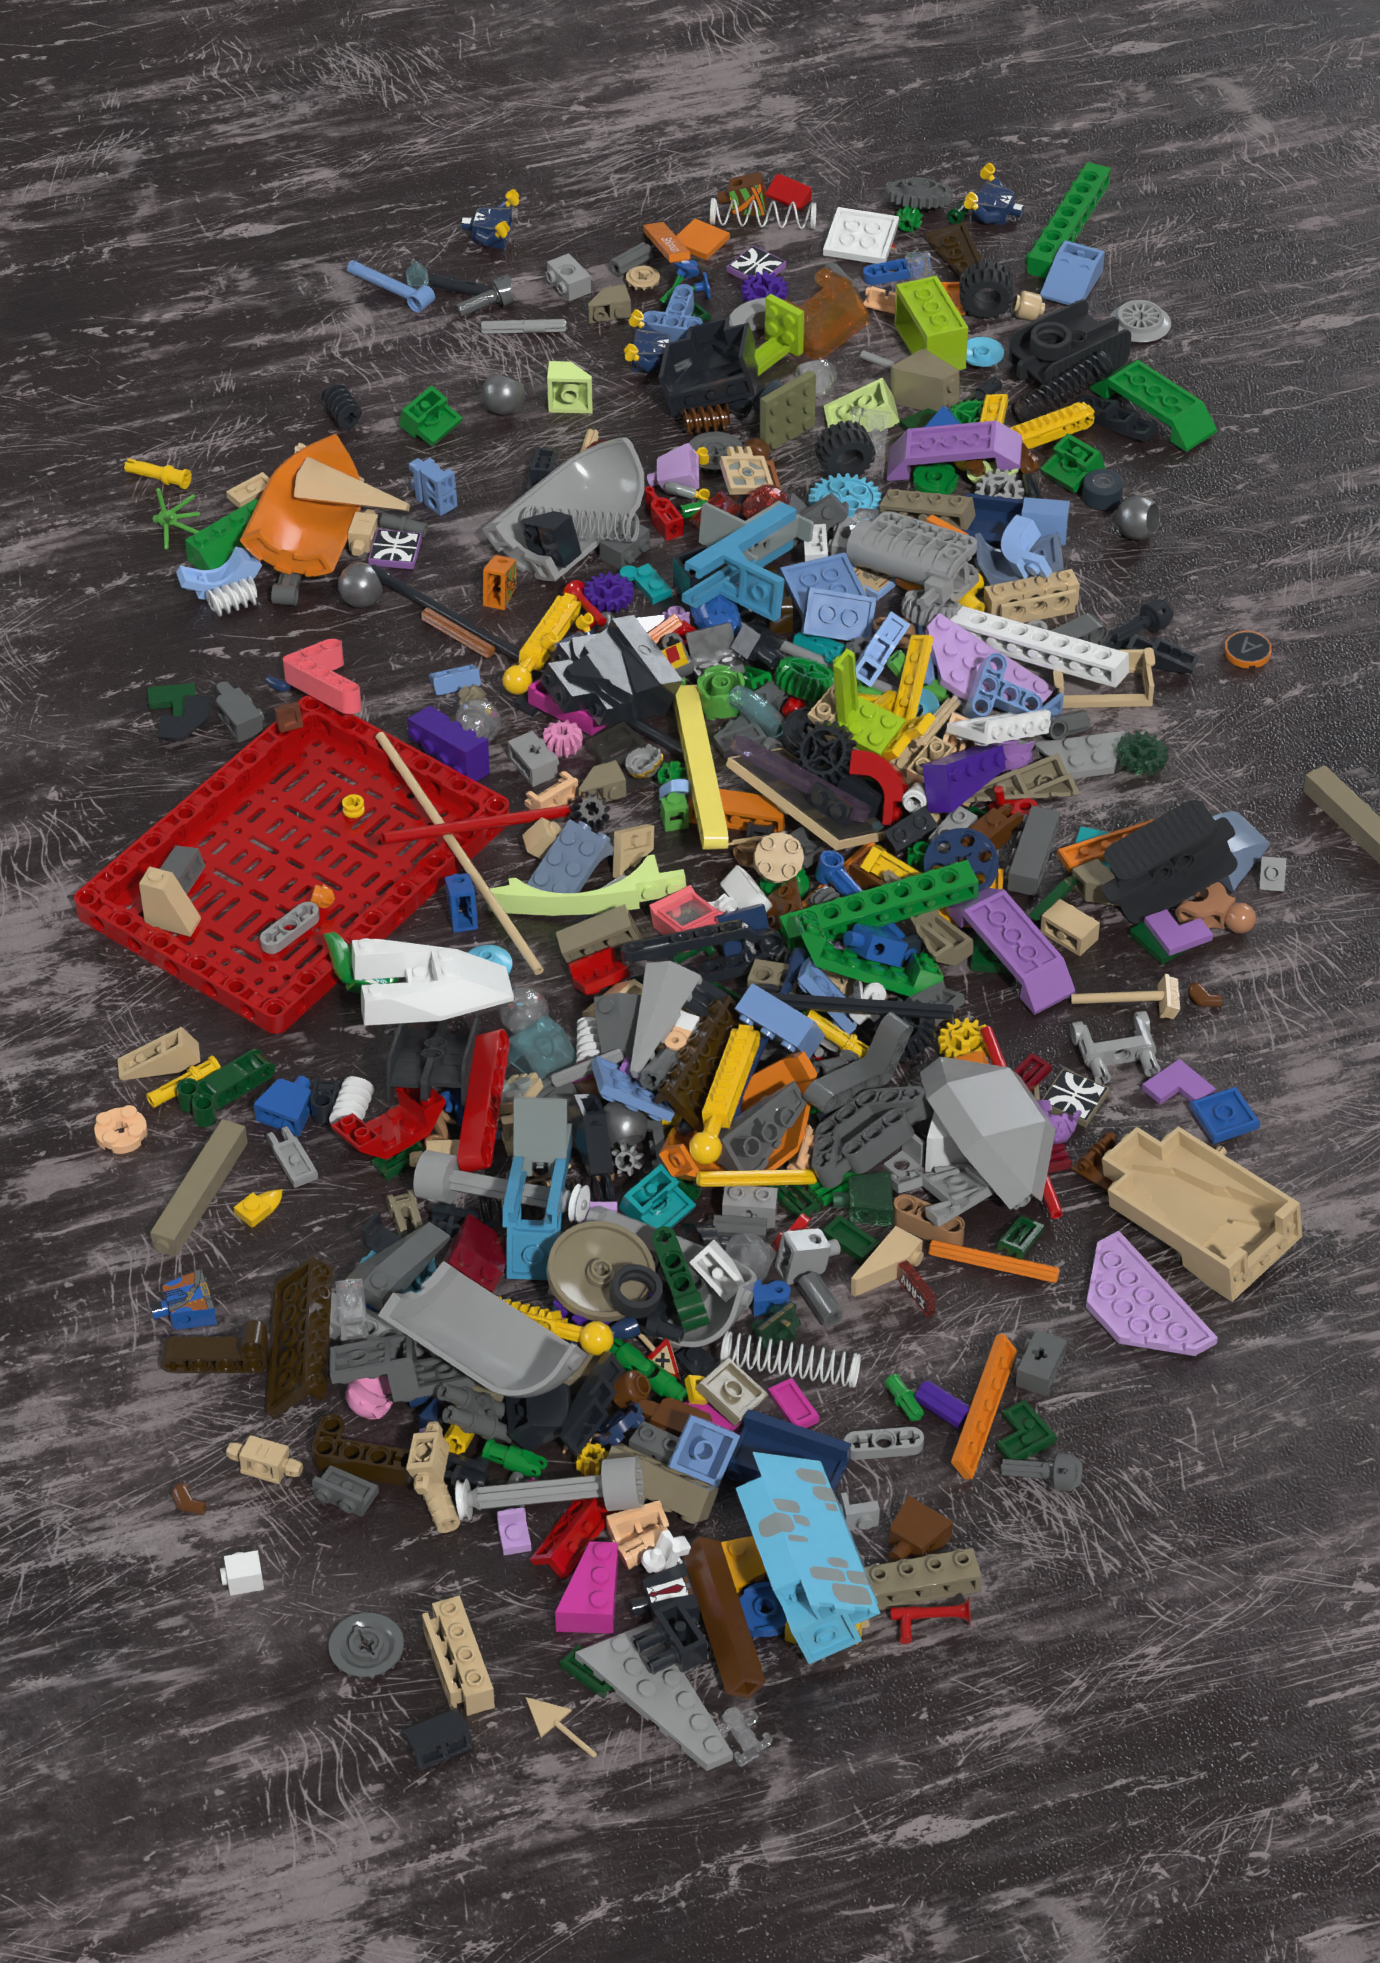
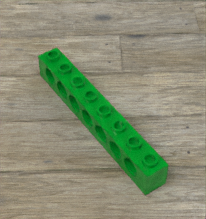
M1087 162L1085 167L1080 169L1077 180L1072 182L1070 191L1065 193L1063 202L1058 204L1055 215L1050 217L1048 226L1042 229L1040 239L1034 242L1033 250L1027 253L1025 264L1028 265L1027 274L1047 279L1055 256L1064 241L1075 242L1109 187L1111 168Z
M968 860L956 862L949 866L929 870L919 875L909 876L899 881L859 891L855 894L836 898L819 905H812L799 911L789 912L779 916L780 932L791 954L795 948L807 949L794 920L796 915L801 917L809 915L818 919L827 938L826 942H832L844 938L845 933L852 931L856 923L881 927L977 898L979 896V881Z

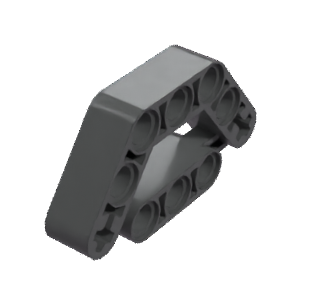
M921 1086L868 1089L861 1092L822 1121L815 1130L812 1167L821 1185L827 1189L838 1186L843 1181L844 1174L850 1169L855 1174L867 1172L910 1140L914 1135L911 1123L925 1120L933 1113V1108L926 1099L924 1089Z

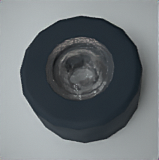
M1096 469L1089 472L1083 481L1082 498L1084 503L1096 510H1110L1117 507L1122 501L1124 483L1122 477L1117 472L1109 469Z

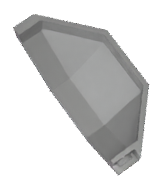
M939 1057L922 1070L920 1075L926 1099L963 1155L1009 1209L1014 1208L1017 1210L1019 1207L1027 1205L1033 1196L1042 1201L1056 1129L1022 1078L1009 1067Z

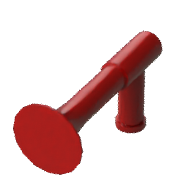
M580 580L569 582L564 588L563 596L565 592L575 595L577 601L581 602V606L587 613L593 616V623L589 625L590 630L596 623L600 627L604 626L607 623V619L584 596L585 586Z
M968 1596L967 1601L956 1606L891 1607V1620H900L899 1642L902 1644H910L912 1642L911 1620L954 1617L964 1619L971 1626L970 1596Z

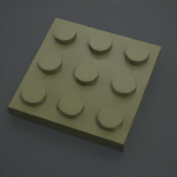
M811 370L760 398V439L768 443L771 451L815 426L816 374Z

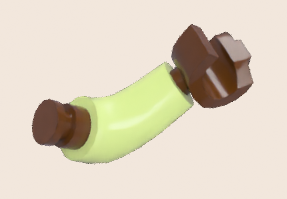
M1022 442L1021 467L1019 470L1023 474L1034 473L1039 469V459ZM972 459L966 462L968 468L967 476L974 484L981 483V476L987 478L989 470L996 474V461L988 463L982 459ZM1018 469L1008 470V475L1011 476L1017 473Z

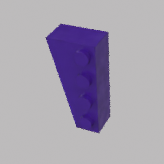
M428 706L407 718V734L413 742H417L428 755H432L436 760L475 781L490 774L487 738L483 736L481 738L476 737V732L471 729L465 731L461 723L458 721L450 722L447 715L432 706Z
M977 745L922 764L928 811L952 813L1006 769L1003 745Z

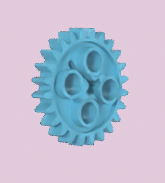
M837 473V478L829 475L828 480L821 478V484L815 483L814 488L810 489L809 507L832 492L841 503L846 501L849 504L847 517L870 521V519H876V514L880 513L881 492H878V486L873 487L872 481L866 483V477L859 480L857 474L852 478L849 473L845 477Z

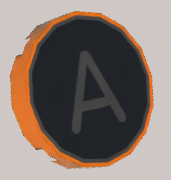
M1253 631L1236 632L1229 636L1225 642L1226 658L1232 664L1241 668H1249V666L1261 667L1271 657V643L1262 634Z

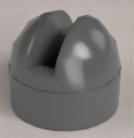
M767 737L762 741V751L782 748V743L774 737Z

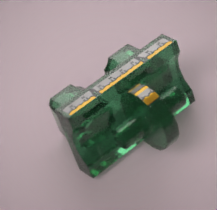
M790 1301L785 1306L776 1304L770 1309V1317L766 1321L757 1319L751 1324L753 1336L758 1339L760 1336L762 1337L761 1348L763 1350H768L771 1338V1348L783 1339L792 1342L797 1338L795 1329L801 1325V1321L796 1314L797 1307L795 1303Z

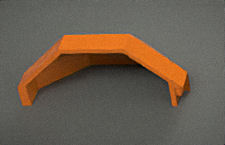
M805 1051L790 1054L754 1073L743 1096L741 1113L757 1104L764 1095L769 1096L792 1081L796 1082L804 1096L808 1086L817 1078V1072ZM807 1100L806 1106L793 1126L788 1128L780 1141L782 1143L778 1149H774L768 1158L769 1163L764 1170H776L800 1151L811 1103ZM679 1124L671 1129L659 1153L672 1177L696 1182L698 1172L726 1171L723 1166L717 1164V1160L712 1164L706 1165L695 1162L689 1153V1142L697 1132L693 1130L691 1135L683 1137L677 1131Z

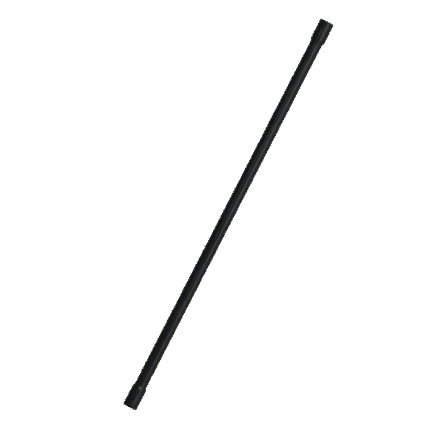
M375 564L371 565L381 584L387 585L424 608L432 609L493 645L498 651L519 662L520 649L397 579ZM545 664L540 672H536L543 675L547 665ZM641 719L622 722L684 759L681 741L668 736Z

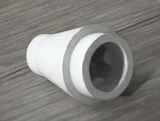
M914 783L903 796V805L910 812H915L926 806V790L923 783Z

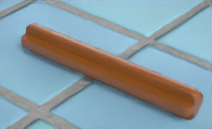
M426 608L421 612V619L482 656L491 658L495 654V647L432 609Z

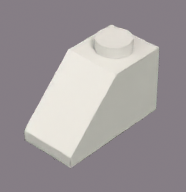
M714 1239L689 1262L725 1302L737 1293L739 1285L745 1283L733 1260Z

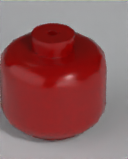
M790 697L782 707L783 716L787 719L794 710L806 707L805 701L802 698Z

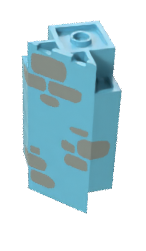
M753 1452L762 1477L737 1487L736 1491L773 1591L782 1605L795 1640L806 1660L811 1664L861 1642L862 1639L856 1624L881 1614L877 1606L878 1601L839 1501L830 1486L821 1461Z

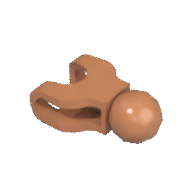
M1219 882L1195 894L1200 902L1185 900L1176 909L1177 919L1181 923H1188L1201 918L1209 929L1219 928L1224 930L1227 926L1234 933L1244 934L1250 931L1256 922V914L1253 908L1246 903H1235V898L1229 896L1226 893L1225 887Z

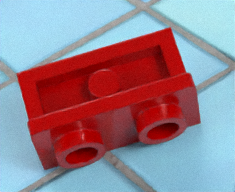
M612 947L600 950L568 965L573 987L585 995L596 994L600 992V989L621 983L623 979L630 977L628 967L617 961L615 950Z

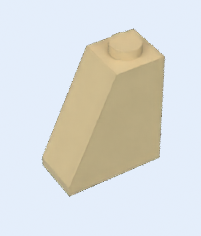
M149 867L139 883L145 922L153 927H159L163 930L191 937L201 920V916L172 872Z

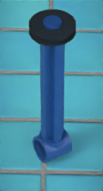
M830 850L821 853L815 871V878L820 883L833 885L843 897L863 891L843 867L844 858L842 855ZM894 923L881 926L908 943L901 963L902 967L907 966L912 953L919 955L922 953L924 942L918 935L907 937Z

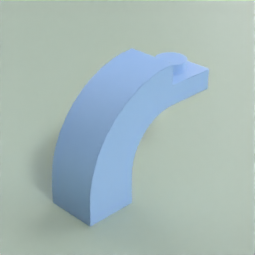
M1016 515L1008 524L1002 536L1001 549L1003 555L1018 577L1025 579L1031 574L1048 578L1052 570L1045 557L1029 552L1031 547L1040 538L1041 533L1032 519Z
M235 547L229 560L219 568L198 570L179 566L176 573L182 588L195 590L198 599H207V590L213 593V589L216 587L221 589L222 585L225 584L230 587L231 582L234 581L239 585V580L245 579L247 581L248 577L254 579L262 565L247 549Z
M890 611L880 628L875 632L856 662L857 678L870 687L884 669L887 659L910 626L907 621Z

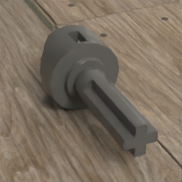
M505 274L493 279L492 290L456 304L460 316L491 304L496 300L503 307L518 301L510 291L512 282L510 276Z
M1058 1453L1054 1463L1003 1459V1464H1001L1002 1476L1053 1479L1054 1487L1058 1491H1072L1081 1485L1082 1463L1072 1453Z

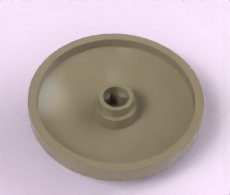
M590 1221L569 1228L555 1241L547 1261V1279L556 1299L570 1312L592 1321L612 1322L627 1317L620 1314L610 1301L609 1290L615 1273L622 1267L630 1264L644 1265L655 1271V1264L645 1243L632 1231L611 1222ZM628 1281L620 1287L621 1293L627 1299L634 1302L646 1301L651 1294L650 1288L639 1281Z

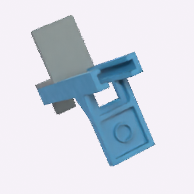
M777 501L746 521L707 502L702 504L699 543L709 548L685 562V570H695V577L700 579L724 563L728 565L682 593V602L698 608L720 594L774 622L777 621L781 616L785 579L762 567L791 550L794 538L798 537L806 542L812 541L814 522L797 514V509L781 501Z
M514 1098L513 1161L503 1204V1227H507V1279L548 1280L547 1261L553 1244L561 1235L563 1194L572 1149V1124L567 1123V1099ZM534 1167H548V1177H552L545 1219L521 1220V1202L526 1177L532 1176Z

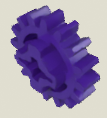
M767 271L764 274L756 272V276L750 274L748 280L744 279L742 299L748 302L766 298L772 294L786 301V297H788L787 282L783 281L782 276L776 277L774 272L771 275H768Z
M608 572L605 576L599 573L598 578L592 576L591 581H586L584 596L600 612L606 610V612L610 613L611 610H614L618 613L620 607L627 609V604H632V598H634L633 583L628 582L627 576L620 578V573H617L615 576L611 572Z

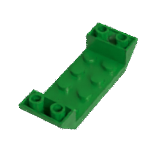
M1139 360L1120 366L1111 375L1101 378L1100 382H1095L1094 386H1090L1092 391L1106 399L1118 392L1172 428L1170 442L1186 452L1217 433V428L1203 401Z
M796 915L794 919L816 967L869 984L880 983L887 990L909 997L942 982L944 978L937 962L930 954L921 953L919 955L912 953L904 970L902 966L896 967L865 959L848 948H844V950L834 948L833 944L826 942L827 938L818 919L812 916L804 915V917Z

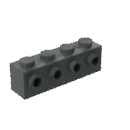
M1031 806L1029 815H1024L1022 829L1024 830L1023 832H1018L1016 840L1018 848H1013L1010 858L1012 865H1007L1004 879L1008 880L1007 890L1037 896L1059 829L1060 811Z

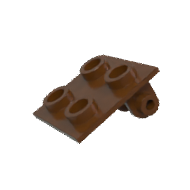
M795 877L767 896L773 905L766 913L769 928L776 929L780 934L779 916L803 909Z
M1113 1132L1103 1134L1071 1167V1170L1108 1191L1114 1181L1104 1176L1102 1158L1108 1150L1116 1146V1134Z

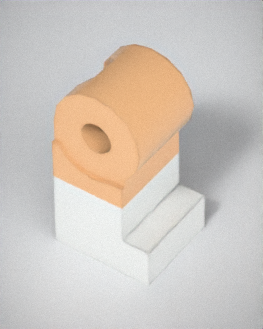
M680 1011L681 1016L672 1028V1032L665 1039L664 1048L668 1047L671 1050H676L679 1054L689 1043L687 1041L688 1037L697 1030V1023L700 1020L699 1016Z

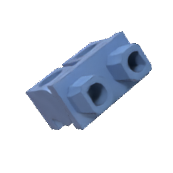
M417 458L409 463V471L414 474L411 488L415 490L417 501L420 503L424 501V504L439 516L458 506L455 490V472L450 469L441 470L440 466L431 458L426 461Z

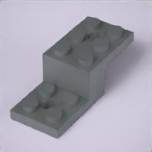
M405 1333L330 1347V1377L332 1384H348L357 1379H374L387 1374L394 1402H409L424 1396L436 1397L439 1387L443 1386L442 1384L444 1383L459 1388L475 1387L474 1379L439 1356L418 1360L414 1341Z

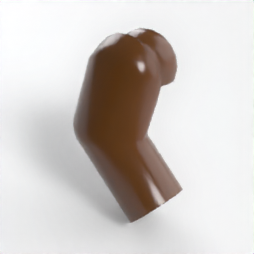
M1197 982L1189 986L1188 994L1198 1006L1222 1007V995L1209 994Z
M186 1483L175 1485L172 1489V1498L177 1508L183 1512L204 1516L207 1502L192 1499L189 1492L190 1488Z

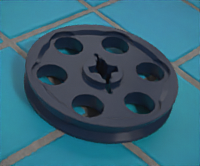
M956 828L940 834L931 842L925 853L924 869L927 872L936 865L945 867L957 861L968 860L975 875L981 874L986 878L985 882L979 885V891L985 888H990L998 874L999 861L996 848L987 836L973 829ZM965 837H971L975 840L974 844L970 847H964L961 841ZM940 844H949L951 846L950 851L945 854L939 853L937 848ZM988 852L992 855V859L989 862L983 863L979 861V855Z

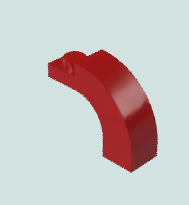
M851 751L852 760H850L849 774L857 777H871L880 783L884 791L882 825L887 827L894 826L902 820L903 811L900 804H903V796L909 790L906 779L898 767L888 759L868 751Z

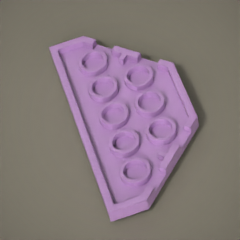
M939 613L925 631L926 635L934 637L931 656L934 666H937L938 681L941 686L967 702L981 662L992 653H1002ZM1002 654L1007 660V668L1003 679L1038 694L1042 699L1043 707L1054 694L1056 688ZM990 662V667L997 671L995 663ZM982 683L984 690L989 692V686L986 683ZM1004 692L1005 699L1011 701L1010 695ZM1025 701V705H1031L1029 702ZM975 704V708L982 710L978 704Z
M1119 1231L1097 1242L1086 1308L1119 1344L1196 1356L1217 1344L1218 1337Z

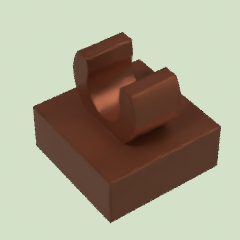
M297 702L282 704L274 708L280 733L303 727L300 707Z

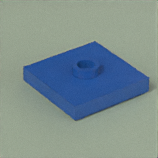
M1237 1087L1190 1102V1110L1213 1144L1260 1129V1121Z

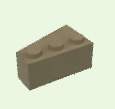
M625 904L556 932L561 953L568 965L608 947L614 948L617 960H622L621 947L623 945L643 940Z

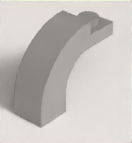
M765 298L751 300L737 307L729 316L733 326L749 322L752 331L765 328Z

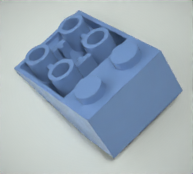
M1065 240L1055 256L1040 293L1041 297L1066 305L1081 299L1085 300L1103 273L1105 251Z

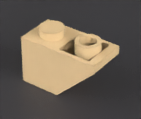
M541 817L522 835L527 852L543 860L563 828L556 822H550Z

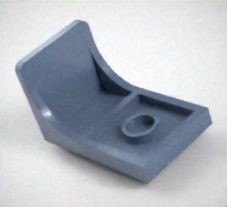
M1056 532L1038 539L1029 552L1044 556L1052 573L1063 570L1061 539ZM981 533L975 534L977 557L974 560L978 571H983L987 586L1022 579L1013 572L1003 555L1002 549H997L987 544Z
M569 819L527 885L547 892L579 893L600 861L607 856L613 857L614 844L610 842L611 839L599 831L597 834L592 832V828L584 822L579 821L577 824Z

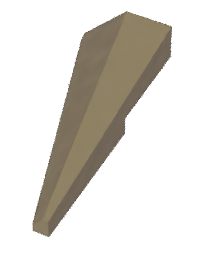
M1056 753L1020 769H1015L993 778L964 803L996 801L994 793L996 786L1003 787L1005 800L1076 796L1080 793L1071 773H1067L1059 753Z
M889 869L882 873L887 884L902 880ZM939 909L909 918L936 962L956 966L973 954V939L941 916Z

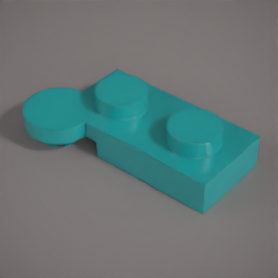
M649 564L638 568L627 565L620 569V577L627 576L628 581L634 580L636 587L652 604L672 597V589Z
M801 632L794 636L793 641L795 645L824 656V660L832 664V660L836 659L837 656L843 654L846 645L832 639L801 634Z

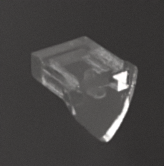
M910 252L905 255L912 281L934 276L930 262V252Z

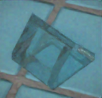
M415 260L406 270L407 285L410 287L429 285L427 269Z

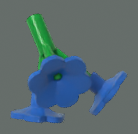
M689 259L674 262L678 276L673 287L659 300L664 306L668 304L667 301L671 299L674 289L680 285L683 278L690 279L699 274L696 261ZM703 272L702 282L695 283L691 287L696 292L704 291L708 299H710L707 274Z

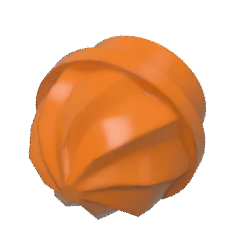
M325 884L322 886L315 885L310 902L315 903L318 909L319 907L328 908L334 902V893Z

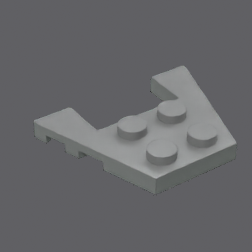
M968 1163L935 1167V1172L923 1174L919 1170L909 1171V1176L897 1178L896 1173L887 1175V1185L898 1194L923 1186L941 1201V1203L925 1207L926 1217L937 1227L994 1194L992 1187Z

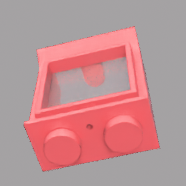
M691 885L649 905L653 927L662 935L717 924L715 916L724 914L723 911H718L697 895Z

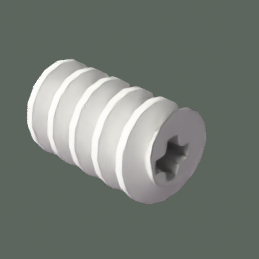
M248 577L247 581L245 579L239 580V585L234 581L231 582L230 587L225 584L222 585L221 589L218 587L214 588L213 593L207 590L206 598L211 610L221 617L222 609H225L227 614L231 613L230 606L239 611L240 603L244 608H248L249 600L253 606L256 605L257 589L252 577Z
M583 1017L579 1019L576 1030V1065L593 1059L595 1055H602L596 1018Z
M354 1076L347 1077L344 1080L329 1117L331 1125L351 1113L363 1121L369 1106L368 1103H370L375 1090L369 1081Z

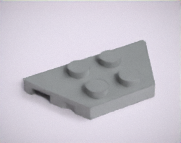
M1119 731L1065 738L1062 740L1035 742L1034 750L1037 754L1042 753L1046 757L1059 753L1067 773H1071L1073 779L1114 774L1121 746L1124 743L1125 732Z

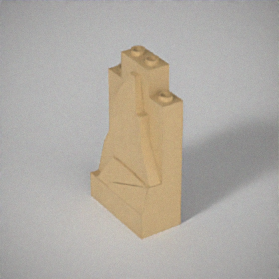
M1179 1126L1171 1133L1166 1134L1161 1142L1136 1127L1131 1133L1126 1134L1113 1149L1108 1150L1102 1158L1104 1176L1114 1181L1108 1189L1110 1207L1176 1249L1182 1257L1185 1268L1208 1287L1231 1302L1302 1237L1301 1210L1298 1201Z

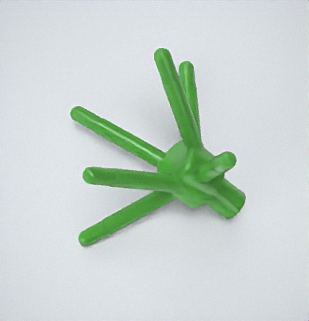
M157 488L156 492L161 511L158 515L153 516V522L164 526V549L167 550L169 548V526L174 525L196 534L199 532L198 530L177 522V519L200 516V512L175 513L195 498L194 494L171 510H166L161 489Z

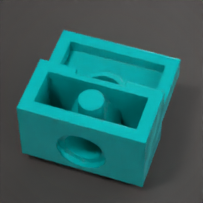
M660 1164L623 1196L619 1209L626 1216L650 1226L673 1228L695 1208L696 1204L678 1187L679 1181L672 1177L670 1172Z

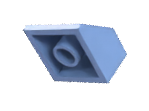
M690 1414L668 1467L718 1487L740 1435L711 1421Z

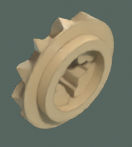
M649 266L634 267L626 274V282H628L629 287H634L635 290L643 289L645 291L647 288L653 289L654 286L659 284L660 280L659 272Z

